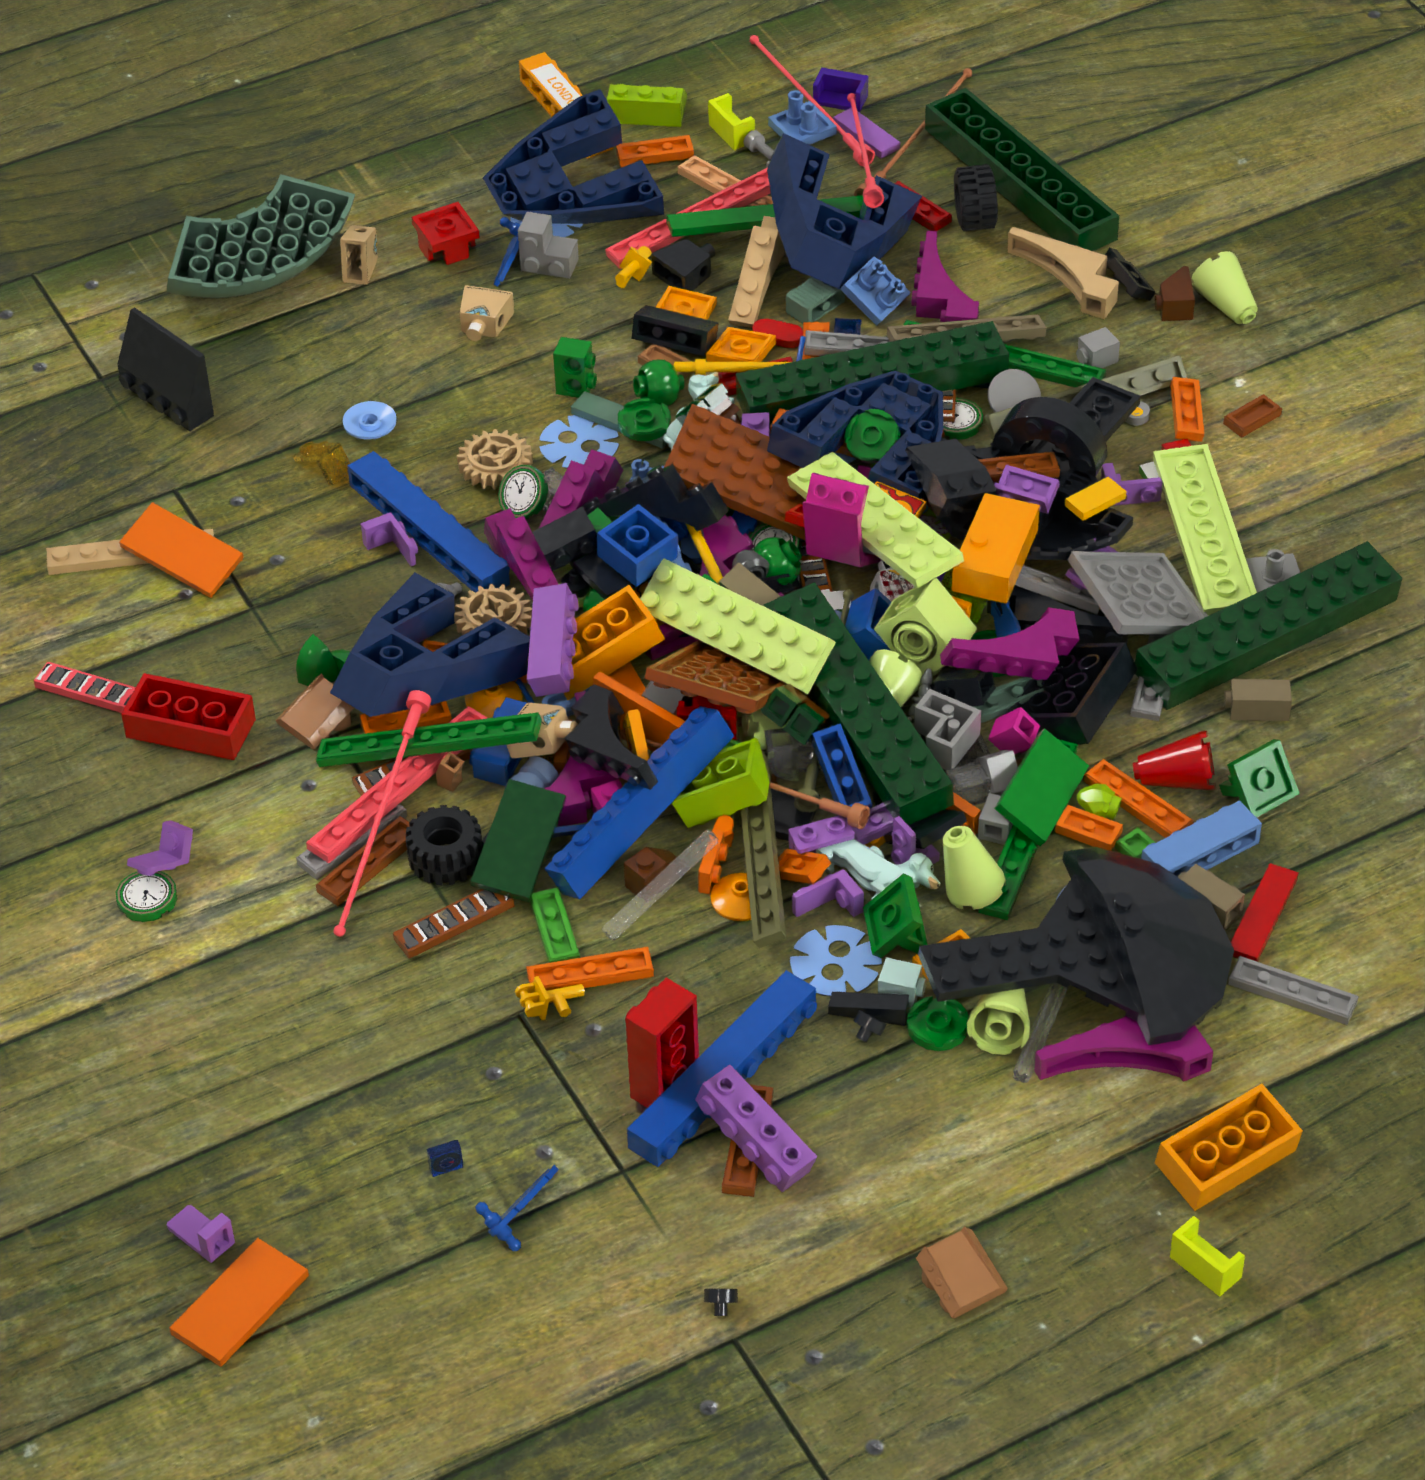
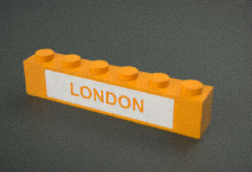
M545 52L519 60L520 81L551 117L576 98L583 96L577 85L572 84L567 74L562 72L558 68L556 61L551 60ZM611 147V148H609V149H606V150L601 151V152H599V153L593 154V155L588 156V157H586V158L588 159V158H590V157H593V156L602 154V153H604V152L613 150L614 148Z

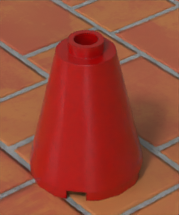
M1201 731L1138 755V762H1133L1135 780L1140 779L1142 785L1216 790V783L1209 782V779H1212V776L1215 775L1210 742L1204 743L1203 738L1208 737V732Z

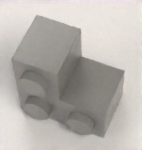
M526 212L518 229L521 271L570 279L579 260L578 239L553 236L552 215Z
M929 689L915 706L914 728L919 734L926 736L927 747L943 769L952 772L980 736L981 710Z

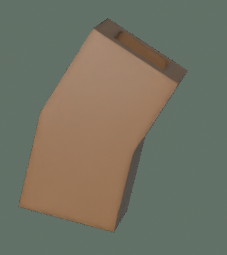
M449 752L440 762L436 771L437 786L453 792L463 780L462 767L465 761Z

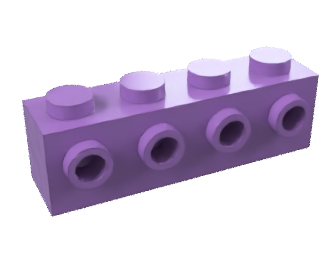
M567 583L534 588L527 681L536 697L570 692V679L574 678V669L571 662L572 656H575L576 653L573 634L577 633L575 611H578L579 604L576 594L571 593Z
M728 1065L702 1084L695 1099L700 1109L713 1118L720 1126L724 1135L731 1138L742 1149L744 1156L761 1169L771 1184L776 1185L781 1192H784L810 1172L817 1155L731 1065Z

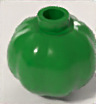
M660 359L645 363L639 369L638 376H634L633 389L636 397L654 399L655 403L661 405L662 402L667 407L674 404L678 399L680 390H684L685 386L683 375L678 374L670 362Z
M770 537L763 539L754 547L753 551H756L769 563V571L766 577L789 574L791 577L777 579L781 585H787L788 583H793L797 575L800 574L802 554L791 540L786 542L783 538Z

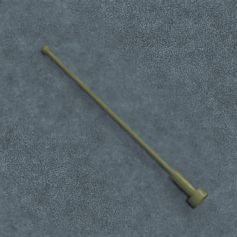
M851 590L843 592L844 604L840 620L844 625L850 601L854 598V593ZM814 751L812 762L807 767L804 786L798 792L819 799V794L815 791L819 767L817 766L818 759ZM795 797L794 806L802 812H814L818 808L817 804Z

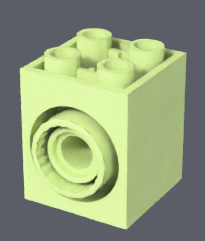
M936 577L921 587H914L893 599L874 630L891 651L900 654L898 659L905 663L908 659L911 660L921 670L922 674H924L927 668H930L933 677L942 667L946 666L941 665L940 654L951 638L971 640L977 627Z

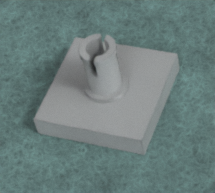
M1272 549L1264 557L1246 558L1257 593L1300 573L1293 553L1284 554L1281 550Z

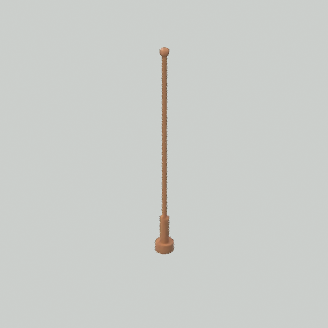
M970 68L963 70V75L945 97L954 93L966 78L972 76ZM925 120L882 171H878L875 176L886 178L885 174L925 128ZM865 183L860 184L855 190L854 196L863 195V191L866 188Z
M624 729L620 731L622 740H626ZM646 739L648 746L658 749L663 745ZM772 782L769 784L771 789L817 804L822 810L847 818L849 826L863 829L868 822L870 808L866 805L854 803L850 807L824 797L818 799Z

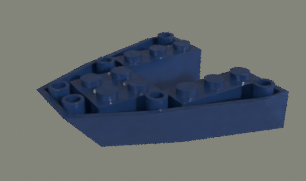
M600 89L580 96L519 141L483 177L501 212L520 221H523L526 212L552 215V224H588L664 215L663 195L642 160L573 187L564 173L563 166L622 144L621 124Z
M783 133L771 156L767 173L776 225L790 266L802 274L840 289L871 258L875 256L880 260L906 234L922 196L876 175L875 182L883 190L884 201L881 206L870 208L865 205L863 200L858 218L817 200L830 154Z
M896 370L847 384L786 411L772 425L767 452L804 468L831 452L835 453L845 443L846 427L854 416L860 415L868 409L883 410L890 414L897 423L900 439L870 470L868 480L874 484L878 481L923 499L925 492L905 449L909 446L941 441L943 433V392Z
M414 573L372 617L349 653L330 693L369 717L408 710L406 701L409 693L413 690L427 693L432 699L430 705L512 682L526 675L530 636L494 617L436 651L428 650L418 643L455 623V596L430 580Z

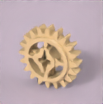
M494 429L493 433L489 434L483 431L480 437L474 434L472 435L473 441L465 440V447H459V454L457 455L459 473L464 475V480L471 479L473 486L481 483L482 489L489 485L492 486L493 490H496L504 476L512 468L519 465L531 466L533 464L531 446L526 445V439L518 440V434L515 433L510 436L508 435V430L498 433L497 429Z
M490 584L489 589L478 586V592L475 593L469 590L468 598L460 597V604L455 605L454 620L457 632L462 633V635L494 617L526 635L527 628H531L532 608L530 600H525L524 593L516 595V588L514 587L508 591L505 590L504 584L499 588H495L493 584Z

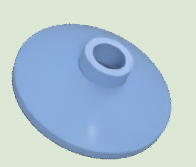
M377 401L358 403L349 408L343 416L345 431L355 438L365 440L377 439L387 435L394 429L397 422L396 413L393 408Z

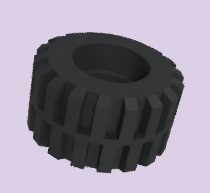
M988 164L958 167L954 174V197L957 219L961 229L964 232L995 228L998 219V203L992 169Z
M440 805V808L430 807L427 812L421 811L417 814V819L412 818L409 822L410 827L406 829L405 838L409 866L418 878L424 877L425 882L431 883L434 881L436 885H443V883L453 885L455 881L460 880L463 882L467 880V875L473 876L483 849L481 827L475 816H470V812L466 809L460 811L457 806L447 808V805Z

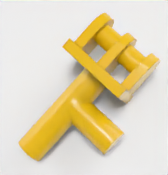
M641 246L638 250L633 247L629 249L619 266L622 270L615 276L618 287L625 288L632 276L639 282L642 280L652 264V261L648 259L652 254L648 247Z
M536 976L532 983L519 985L515 989V994L520 998V1004L525 1008L524 1012L527 1017L539 1016L541 1020H546L549 1003H554L561 1017H567L571 1014V1009L566 999L582 997L585 995V990L582 984L546 991L539 976Z

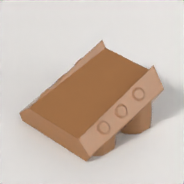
M321 673L276 719V722L308 747L315 750L320 746L322 739L330 738V733L333 730L342 731L351 726V711L354 707L330 693L333 684L325 679Z
M965 1226L961 1231L929 1247L924 1246L916 1257L922 1268V1282L927 1288L936 1291L940 1298V1306L953 1319L996 1298L1008 1289L972 1229Z

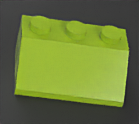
M610 84L607 102L620 124L682 126L687 101V93L684 88Z
M753 738L721 750L672 802L687 828L698 824H706L710 820L720 817V815H732L738 810L750 806H758L762 802L767 801L770 780L758 739Z

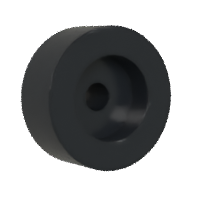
M571 569L561 578V584L567 583L571 593L576 594L577 599L588 594L590 585L574 569Z
M861 1010L858 1011L853 1020L861 1026L856 1037L866 1043L872 1032L881 1036L887 1025Z
M706 1288L704 1289V1302L714 1303V1316H728V1303H738V1289Z

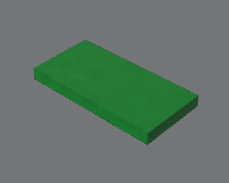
M1044 728L1037 735L994 809L1037 845L1041 846L1048 839L1089 765Z

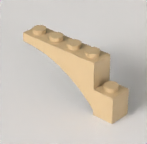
M764 216L761 227L753 226L728 319L732 325L752 328L758 319L773 274L782 258L787 256L777 229L775 217Z
M1012 227L1008 232V253L1024 258L1050 272L1074 294L1081 305L1082 313L1105 320L1117 302L1119 281L1106 277L1107 255L1016 227Z

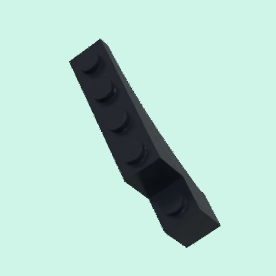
M673 464L662 468L661 465L656 466L646 473V477L641 479L640 476H636L625 483L626 487L619 489L616 486L604 494V498L598 500L597 497H594L582 505L587 515L599 508L607 517L623 515L639 504L653 516L669 518L693 526L696 531L718 522L729 511L712 482L704 486L698 483L688 489Z
M1016 585L1013 588L1008 600L1010 602L1009 607L1017 618L1021 631L1038 622L1047 608L1050 607L1074 611L1079 634V641L1076 644L1125 642L1127 645L1128 634H1118L1107 617L1071 608L1048 596ZM987 600V613L990 614L991 600ZM995 601L1000 613L1003 614L1001 603Z
M594 684L571 707L578 725L564 738L570 747V755L578 763H587L598 771H606L615 778L620 777L628 780L634 786L640 785L651 790L658 783V780L647 761L630 752L622 744L620 718L625 712L612 691Z

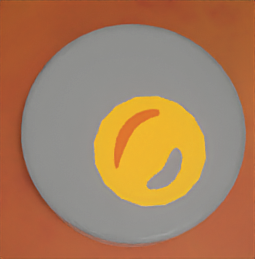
M1140 401V405L1125 422L1134 426L1145 424L1149 420V406Z

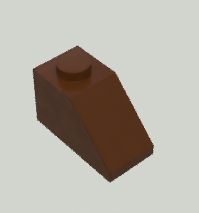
M1183 266L1160 284L1159 295H1155V310L1160 311L1161 321L1193 320L1195 298L1189 267Z
M645 847L624 862L625 887L646 903L689 872L690 867L668 850Z

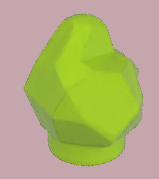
M1097 783L1081 789L1077 794V802L1085 811L1112 820L1115 819L1122 798L1116 796L1115 792L1105 784Z

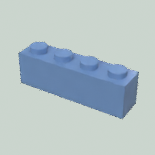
M1239 800L1229 806L1222 807L1218 812L1206 818L1198 819L1194 824L1182 830L1173 832L1169 837L1157 843L1149 844L1142 850V859L1160 864L1177 877L1183 871L1187 872L1195 864L1208 870L1258 844L1262 823Z

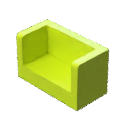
M729 93L708 101L709 125L733 150L744 147V138L750 131L755 130V119L750 116L740 120L732 111V96Z
M1193 1216L1172 1234L1170 1258L1220 1297L1242 1278L1245 1255L1239 1251L1231 1259L1227 1258L1198 1235L1200 1220Z

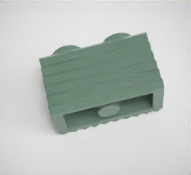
M810 277L801 286L799 285L787 293L786 313L794 317L795 320L801 321L802 324L803 322H815L844 303L845 294L841 289L826 285L822 281Z

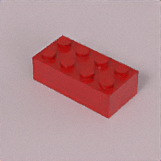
M146 673L142 675L121 713L126 738L235 760L256 720L252 695Z
M667 977L658 986L652 987L647 993L646 998L638 1006H633L625 1017L630 1098L646 1108L699 1057L697 995Z

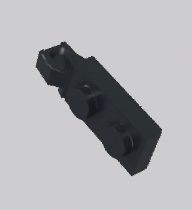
M1109 247L1105 254L1107 255V269L1115 273L1113 275L1114 278L1125 285L1127 288L1126 292L1131 297L1151 301L1156 294L1155 290L1131 262L1126 261L1117 249Z

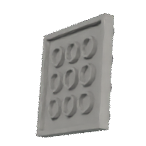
M1072 551L1068 558V562L1075 570V573L1079 576L1118 634L1169 635L1208 616L1164 553Z

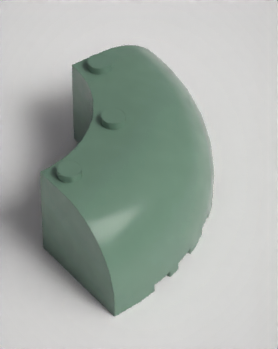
M280 174L274 189L266 197L265 202L257 208L253 207L246 212L236 215V218L221 221L220 218H197L186 215L168 276L167 293L196 298H230L261 292L288 281L310 267L332 245L348 219L355 194Z

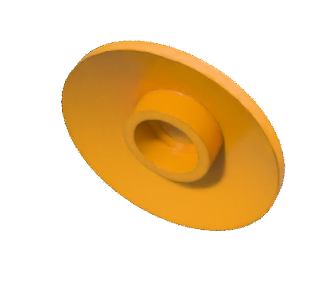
M512 681L465 695L466 707L473 708L487 718H493L495 709L501 707L506 697L523 701V695L519 686Z
M747 873L727 875L713 886L711 890V904L714 910L722 917L733 921L751 920Z

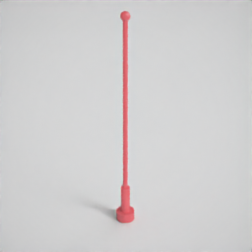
M752 35L749 39L750 43L756 45L792 84L837 126V131L843 136V141L854 151V160L860 166H864L859 142L834 121L759 42V37ZM865 144L868 162L871 164L875 158V152L869 145Z
M850 93L847 96V100L851 103L867 177L865 179L866 188L863 191V200L866 206L877 208L882 205L884 194L883 190L876 185L875 178L871 176L855 102V94Z
M413 690L408 695L406 706L410 711L401 734L403 740L339 925L334 927L333 931L337 937H342L346 932L344 926L408 741L413 738L421 713H426L429 710L432 699L423 691Z

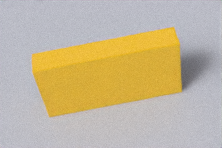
M1106 477L1066 498L1065 507L1084 521L1126 499L1127 491L1110 477Z

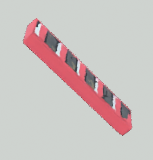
M47 662L34 679L35 688L122 713L136 688L51 662Z

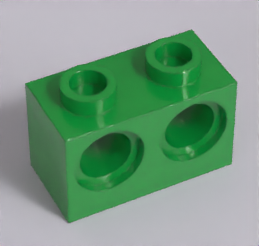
M561 337L553 353L556 394L579 398L584 391L590 392L591 389L596 387L597 374L593 372L596 354L592 353L591 341Z

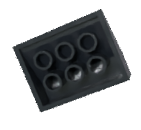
M135 307L131 309L117 363L119 370L118 378L121 385L125 389H130L137 394L141 400L153 405L158 412L170 417L175 424L183 426L188 431L195 429L214 416L204 354Z
M1125 642L1076 644L1067 656L1058 655L1059 664L1055 668L1056 671H1053L1047 680H1042V687L1037 685V679L1032 678L1026 683L1023 688L1024 692L1020 696L1042 688L1044 691L1036 693L1023 704H1020V701L1016 702L1008 709L1006 714L1022 707L1040 725L1037 734L1045 728L1059 740L1079 745L1089 744L1138 670Z

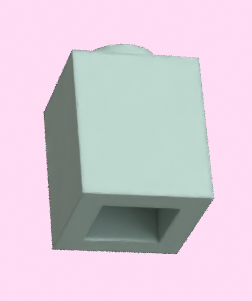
M886 957L878 979V994L909 995V1007L911 1008L917 1001L918 996L923 997L927 980L922 978V965Z

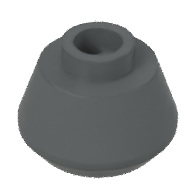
M753 550L739 552L732 563L733 567L738 563L742 564L759 579L765 578L769 571L768 561Z

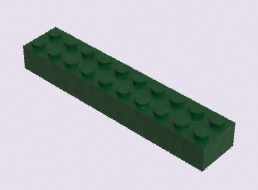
M967 88L926 105L925 130L966 165L988 164L993 171L996 190L1053 239L1090 251L1097 250L1118 240L1120 215Z
M993 321L736 373V394L743 414L769 412L771 426L779 408L791 410L847 384L895 370L905 373L924 384H929L942 392L989 383L997 374L1009 369V353Z
M1368 541L1137 649L1135 664L1138 670L1135 675L1138 678L1140 676L1144 679V685L1147 688L1151 687L1156 692V697L1158 698L1159 695L1162 698L1163 707L1169 710L1396 601L1402 577Z
M816 583L809 584L764 604V607L836 642L815 680L810 694L818 706L830 715L828 721L832 726L841 724L856 763L892 817L900 816L909 826L954 805L953 783Z

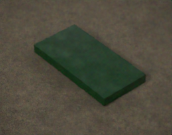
M509 779L473 873L471 886L529 903L565 805L566 795Z

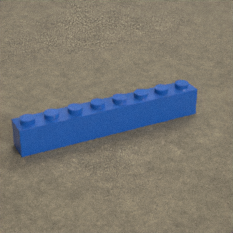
M372 451L347 466L350 486L383 515L391 512L397 521L403 523L406 534L410 538H413L418 545L472 591L478 592V586L489 589L490 584H493L495 588H499L502 584L505 587L510 585V567L507 561L496 555L488 544L482 543L477 539L470 529H466L458 523L452 514L445 512L437 501L431 500L425 495L419 486L413 485L402 472H398L393 468L387 459L380 457L376 452Z
M702 706L693 710L689 714V718L670 734V738L660 748L656 749L647 761L658 783L649 790L640 785L634 786L627 782L621 789L614 792L607 804L595 812L585 827L576 832L572 840L553 856L552 861L544 869L559 888L562 895L580 900L732 740L734 734L718 710Z
M786 970L627 1128L628 1149L656 1167H659L666 1159H671L677 1152L678 1147L687 1138L690 1139L695 1135L706 1118H711L710 1115L705 1114L700 1109L699 1104L695 1100L702 1084L728 1065H731L744 1080L747 1077H752L756 1073L758 1066L766 1058L772 1057L778 1046L786 1038L793 1036L798 1025L805 1018L809 1019L814 1014L817 1008L816 988Z

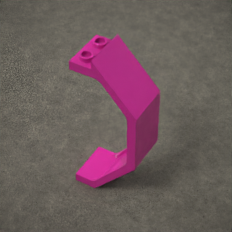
M858 465L857 471L868 479L872 467ZM818 473L811 474L806 501L803 502L806 552L808 555L857 567L881 561L876 555L863 552L861 522L869 489L868 485L857 484Z

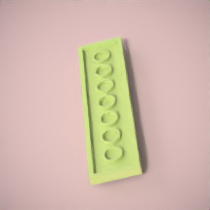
M1208 444L1153 451V461L1158 476L1162 479V489L1198 602L1202 606L1203 611L1209 616L1256 594L1257 591Z
M834 452L822 456L819 460L787 477L789 486L805 499L812 473L868 485L869 489L861 522L863 545L916 588L921 587L964 562L963 552Z
M663 559L658 565L640 598L655 619L786 684H791L794 688L806 694L810 692L836 643L816 631L666 559Z

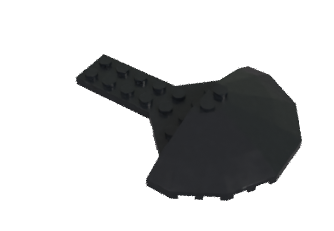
M1092 377L1071 400L1070 404L1078 407L1092 418L1107 442L1140 405L1141 396ZM1030 440L1023 444L1018 454L992 447V443H990V447L976 449L975 445L964 446L977 459L1044 452L1055 453L1060 474L1059 477L1054 479H1058L1060 485L1048 514L1039 511L1038 531L1026 560H1068L1072 551L1092 552L1118 543L1133 526L1132 516L1110 507L1084 521L1065 507L1066 498L1093 485L1098 480L1095 476L1071 470L1065 453L1055 444L1046 440ZM925 494V495H924V501H927L926 504H927V505L930 507V509L933 511V509H932V507H931V505H930V503H929V500H928V498H927V496H926V494ZM976 512L938 519L952 537L964 541Z
M1098 847L1064 851L1062 860L1071 880L1038 928L919 946L918 956L938 1002L1053 983L1060 984L1066 988H1069L1071 985L1086 992L1085 997L1106 1007L1112 1004L1126 1011L1125 1016L1138 1022L1148 1045L1181 1040L1190 1028L1195 1024L1199 1025L1204 1020L1205 1015L1213 1008L1217 1009L1221 1005L1234 953V948L1207 897L1158 863Z

